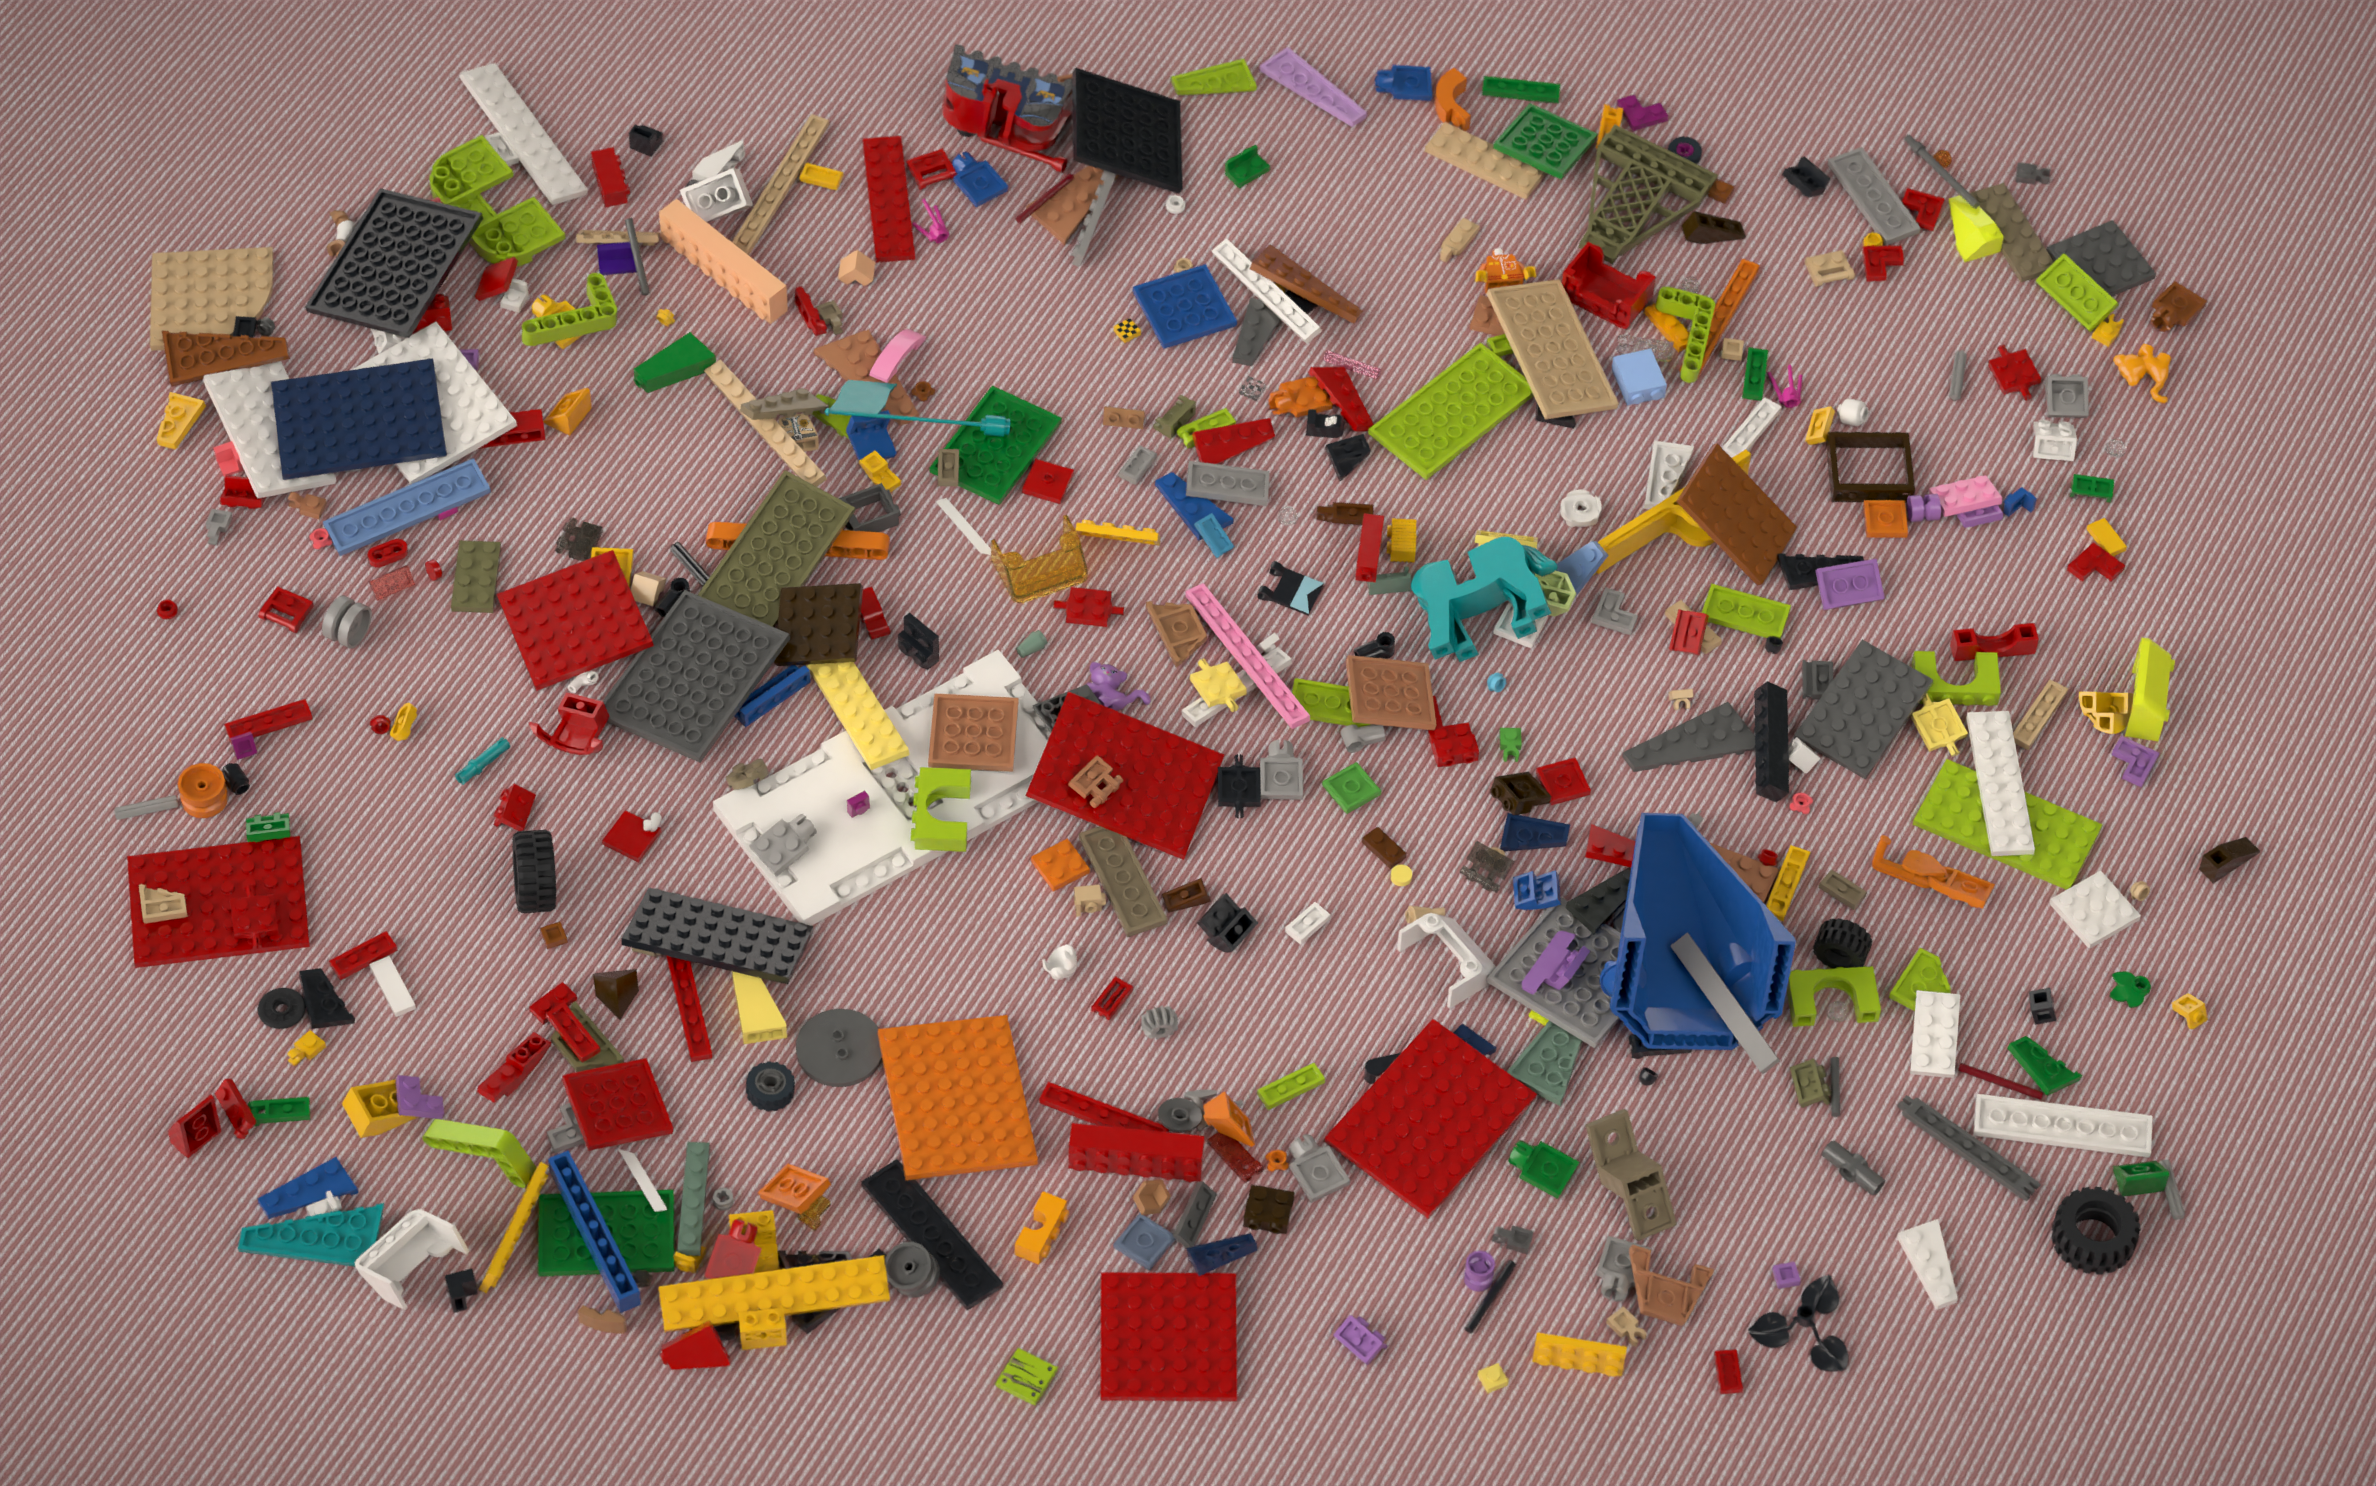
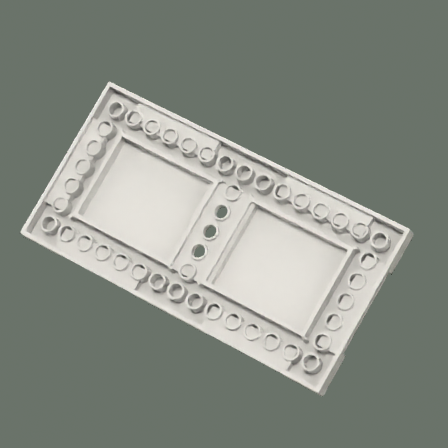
M999 650L964 667L963 673L897 709L891 706L884 710L908 747L909 756L870 770L847 731H844L821 743L820 750L750 787L733 790L713 801V810L799 923L812 926L948 852L915 850V841H911V828H915L916 824L912 823V811H917V807H912L909 804L913 802L914 793H918V788H915V775H919L920 767H928L934 693L1019 698L1013 772L971 770L970 799H939L927 809L929 814L941 821L967 822L968 841L1039 802L1025 795L1051 732L1033 709V705L1038 702L1021 683L1020 675ZM890 772L897 774L894 778L887 777L886 775ZM900 787H906L909 789L907 792L904 793L898 791ZM865 790L869 795L870 808L865 813L851 818L847 813V800ZM800 814L806 816L805 819H809L812 822L817 833L806 843L809 851L776 877L751 850L749 845L781 819L788 823Z

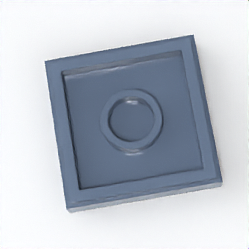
M1139 1213L1114 1242L1113 1248L1150 1271L1176 1239L1173 1237V1233Z

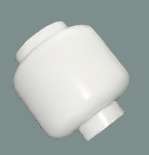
M1848 398L1842 404H1839L1837 408V415L1840 416V421L1846 425L1860 426L1868 418V407L1860 400Z

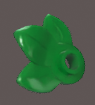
M2126 971L2116 972L2112 974V977L2117 986L2112 989L2109 996L2117 1002L2127 1001L2130 1008L2138 1007L2143 1003L2144 996L2149 994L2151 984L2144 976L2135 977L2132 973Z

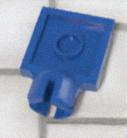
M1392 65L1391 70H1377L1378 75L1375 77L1376 92L1391 93L1393 99L1432 100L1431 67Z
M962 152L965 159L959 154L952 161L957 173L953 181L976 208L1008 191L1009 186L986 160L978 162L970 153Z

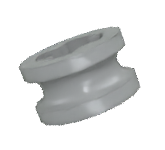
M727 1188L717 1189L713 1194L714 1206L722 1211L730 1209L733 1205L732 1191ZM722 1196L727 1197V1200L725 1199V1202H720Z

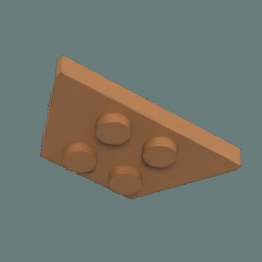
M1153 601L1146 602V608L1175 667H1178L1207 641V634L1192 604L1177 605L1165 602V605H1153Z

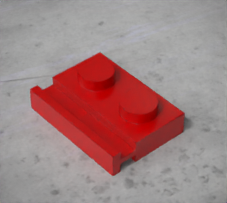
M1678 609L1669 649L1681 653L1700 655L1709 615Z

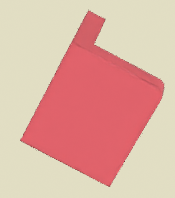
M232 441L213 447L223 476L226 477L243 471L240 457Z

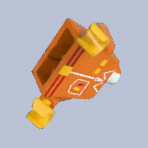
M1498 248L1492 251V256L1486 257V263L1481 264L1480 268L1476 271L1475 282L1484 281L1485 293H1487L1492 288L1521 285L1524 278L1525 280H1528L1530 277L1537 278L1536 268L1534 266L1525 267L1520 261L1516 260L1515 255H1504V251Z

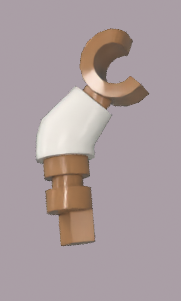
M334 210L329 214L337 225L338 234L336 240L330 242L326 248L329 256L336 254L337 257L356 226L353 221L349 220L344 211Z

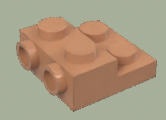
M1480 295L1470 323V330L1495 336L1505 334L1489 298Z

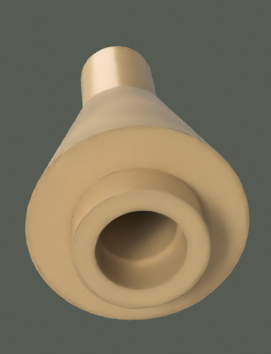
M1410 905L1405 912V918L1407 923L1411 924L1429 913L1445 916V908L1431 909Z

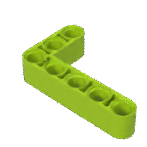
M592 273L587 277L586 292L591 306L524 321L522 324V342L527 346H536L614 328L617 324V307L604 276L600 273Z
M1665 286L1659 290L1655 303L1656 309L1662 313L1692 320L1680 377L1686 383H1694L1702 366L1715 302L1707 296Z
M434 1119L422 1137L428 1146L435 1149L494 1158L511 1183L520 1188L526 1187L537 1169L516 1137L507 1130Z

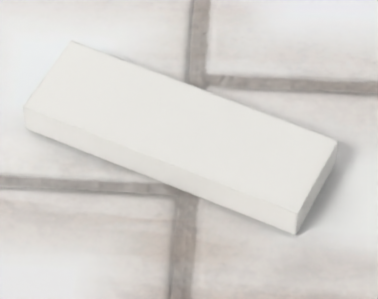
M390 956L369 964L395 1017L416 1009L415 1003Z

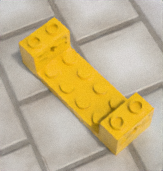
M774 1210L729 1214L730 1228L735 1219L745 1221L741 1234L745 1233L748 1222L758 1227L754 1242L757 1247L762 1249L753 1273L779 1270ZM784 1308L738 1313L742 1350L787 1346Z

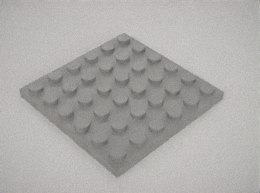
M1561 897V905L1550 907L1543 913L1487 977V983L1593 1048H1596L1620 1020L1611 1011V997L1602 991L1599 980L1606 962L1611 960L1617 961L1621 933L1607 924H1602L1598 932L1593 935L1566 909L1568 901ZM1566 931L1575 934L1576 936L1567 949L1571 952L1575 949L1578 952L1585 946L1590 952L1570 981L1560 990L1542 982L1533 995L1522 989L1523 979L1556 933Z

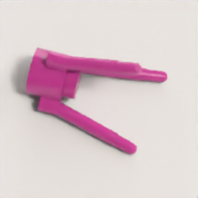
M923 199L922 202L934 222L929 228L930 234L917 223L913 222L912 225L924 234L930 242L942 243L949 237V232L946 229L938 206L934 205V209L939 222L926 199Z
M1788 365L1789 387L1785 388L1784 392L1781 393L1771 372L1767 373L1778 395L1780 404L1783 403L1785 407L1793 408L1801 403L1802 374L1798 377L1796 390L1793 384L1792 366Z

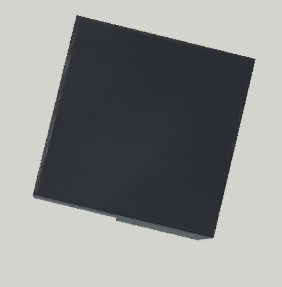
M634 124L629 131L630 149L652 157L663 142V133L643 124L641 126Z
M472 1268L445 1275L447 1292L453 1313L467 1310L465 1297L478 1294Z

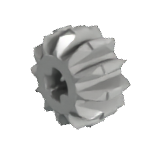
M1161 1005L1158 1008L1154 1007L1152 1010H1147L1146 1014L1141 1016L1142 1030L1149 1039L1155 1037L1157 1040L1161 1037L1166 1038V1036L1173 1035V1032L1178 1030V1017L1175 1010L1171 1009L1170 1006L1163 1007Z

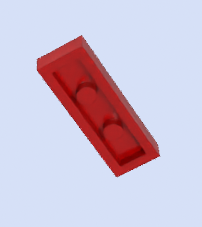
M385 931L329 960V964L341 981L370 966L369 964L393 954L398 949L390 935Z
M565 1002L546 1012V1018L582 1063L601 1052L599 1045Z

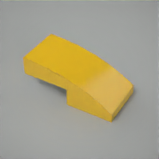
M873 451L859 461L875 485L882 483L884 488L888 489L890 493L901 486V480L888 468V462L876 451Z

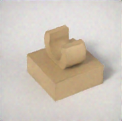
M1693 689L1668 692L1669 701L1675 700L1673 704L1675 710H1679L1680 701L1685 703L1686 709L1690 708L1691 704L1688 699L1693 698Z

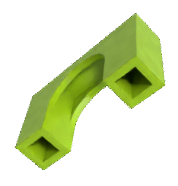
M1914 651L1911 663L1912 668L1933 679V685L1927 692L1932 702H1941L1949 698L1952 704L1998 705L2001 690L1997 653L1976 652L1974 660L1975 679L1969 684L1958 686L1945 682L1938 675L1935 651Z
M920 767L919 775H915V788H918V793H914L913 806H917V811H912V823L916 824L915 828H911V841H915V850L966 852L967 822L941 821L931 816L927 809L933 802L943 798L970 799L971 769Z
M1873 966L1837 967L1835 969L1816 968L1814 970L1796 969L1790 971L1786 992L1793 1027L1814 1026L1817 1014L1814 994L1825 988L1840 989L1850 996L1854 1004L1857 1023L1879 1022L1881 1007Z

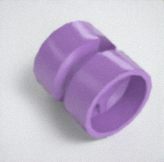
M1926 494L1924 498L1921 495L1908 496L1907 514L1909 521L1920 522L1924 518L1927 521L1939 520L1941 505L1938 494Z
M1474 1251L1467 1257L1464 1281L1471 1290L1485 1291L1492 1285L1495 1261L1491 1254L1486 1251Z

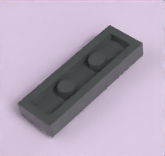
M1203 1181L1196 1183L1173 1234V1237L1185 1248L1194 1247L1217 1196Z

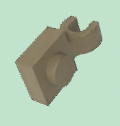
M833 300L816 306L820 319L825 321V324L830 323L834 334L843 333L840 327L843 326L840 320L843 319L842 312L836 302Z

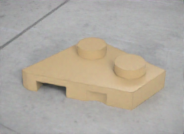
M139 885L144 924L188 917L184 894L171 893L160 888L156 891L146 888V885Z

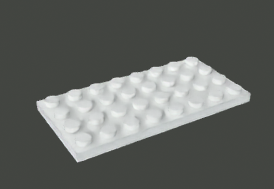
M281 361L252 368L204 375L203 379L227 434L240 457V462L257 499L336 483L334 473L283 480L271 387L272 381L289 379Z

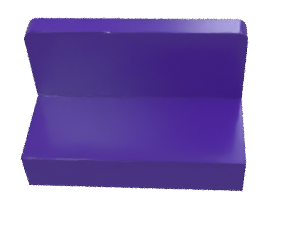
M630 242L597 245L600 274L613 275L637 272Z

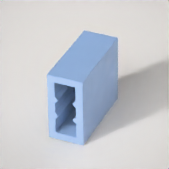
M1652 349L1613 357L1612 372L1626 405L1665 398L1667 384Z

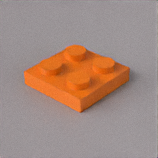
M1864 500L1866 538H1907L1908 526L1905 500Z
M1068 838L1031 856V862L1053 892L1090 873V868Z

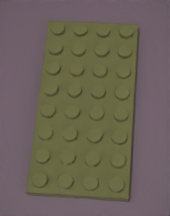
M784 470L698 593V596L775 628L778 624L781 588L802 587L805 585L854 514L855 507Z

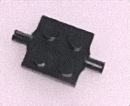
M1237 754L1234 756L1235 765L1218 767V807H1235V817L1239 819L1240 811L1241 819L1244 817V807L1261 806L1260 767L1243 765V755L1240 754L1238 761Z

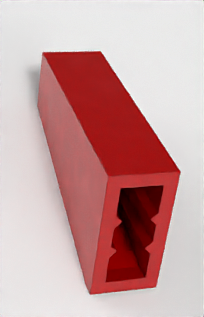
M1364 513L1355 580L1376 583L1384 525V516Z

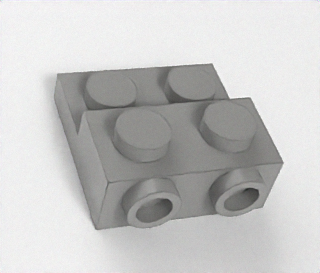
M2061 374L2048 376L2045 380L2047 417L2088 418V377H2082L2079 374L2070 375V377H2062Z

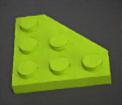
M1919 948L1890 992L1889 998L1915 1011L1917 991L1951 993L1947 977L1941 968L1940 958Z

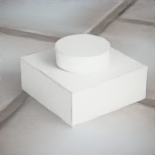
M1274 632L1255 648L1260 654L1263 652L1268 654L1276 648L1274 643L1280 638Z

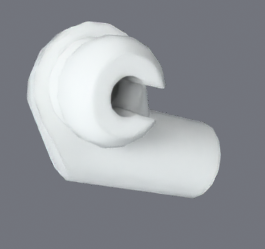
M595 671L579 674L568 685V689L572 693H576L581 686L594 685L598 680V674Z
M658 812L651 814V820H644L645 831L654 832L657 830L662 819Z

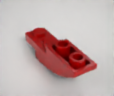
M533 1032L506 1056V1062L478 1086L477 1093L493 1103L497 1102L503 1095L508 1097L539 1064L550 1048L551 1042Z

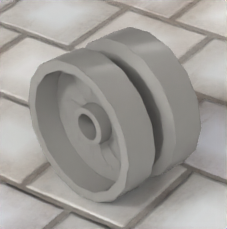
M339 596L333 601L325 614L322 624L323 636L332 641H338L349 649L355 648L364 639L372 619L371 608L362 603H355L353 599L347 596Z

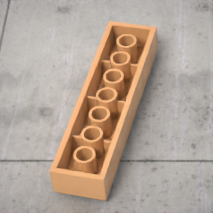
M675 199L659 211L662 240L673 246L679 254L687 257L693 265H697L702 269L705 275L712 277L719 286L726 288L733 297L741 300L747 308L755 311L761 319H765L771 324L788 311L787 286L678 199Z

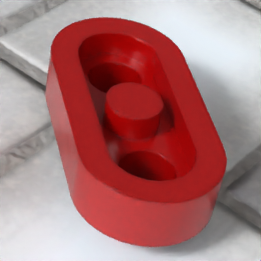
M393 539L371 548L367 554L369 564L379 568L405 558L408 554L407 543L402 539Z

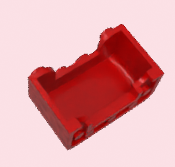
M1587 242L1563 271L1562 285L1572 304L1621 329H1627L1653 298L1656 276L1648 271H1640L1635 280L1614 267L1604 264V253L1601 247Z

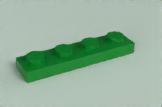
M1484 76L1482 95L1559 104L1561 84Z

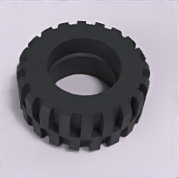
M548 830L517 831L513 834L512 840L517 909L521 913L551 912L556 907L555 857L551 832Z
M2095 1186L2094 1189L2084 1187L2081 1192L2079 1190L2071 1192L2070 1196H2066L2062 1200L2061 1205L2058 1206L2053 1221L2051 1238L2055 1244L2056 1252L2062 1254L2061 1259L2065 1263L2070 1262L2072 1268L2076 1270L2078 1268L2083 1269V1272L2088 1274L2095 1272L2096 1275H2100L2104 1271L2112 1273L2116 1271V1268H2122L2133 1256L2139 1239V1216L2136 1211L2133 1212L2134 1206L2130 1202L2126 1203L2124 1196L2114 1194V1191L2111 1189L2106 1191L2102 1190V1187ZM2084 1220H2097L2110 1227L2115 1237L2107 1241H2095L2084 1236L2076 1224Z

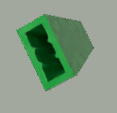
M689 332L635 367L634 383L638 388H642L647 393L705 373L704 370L716 363V355Z

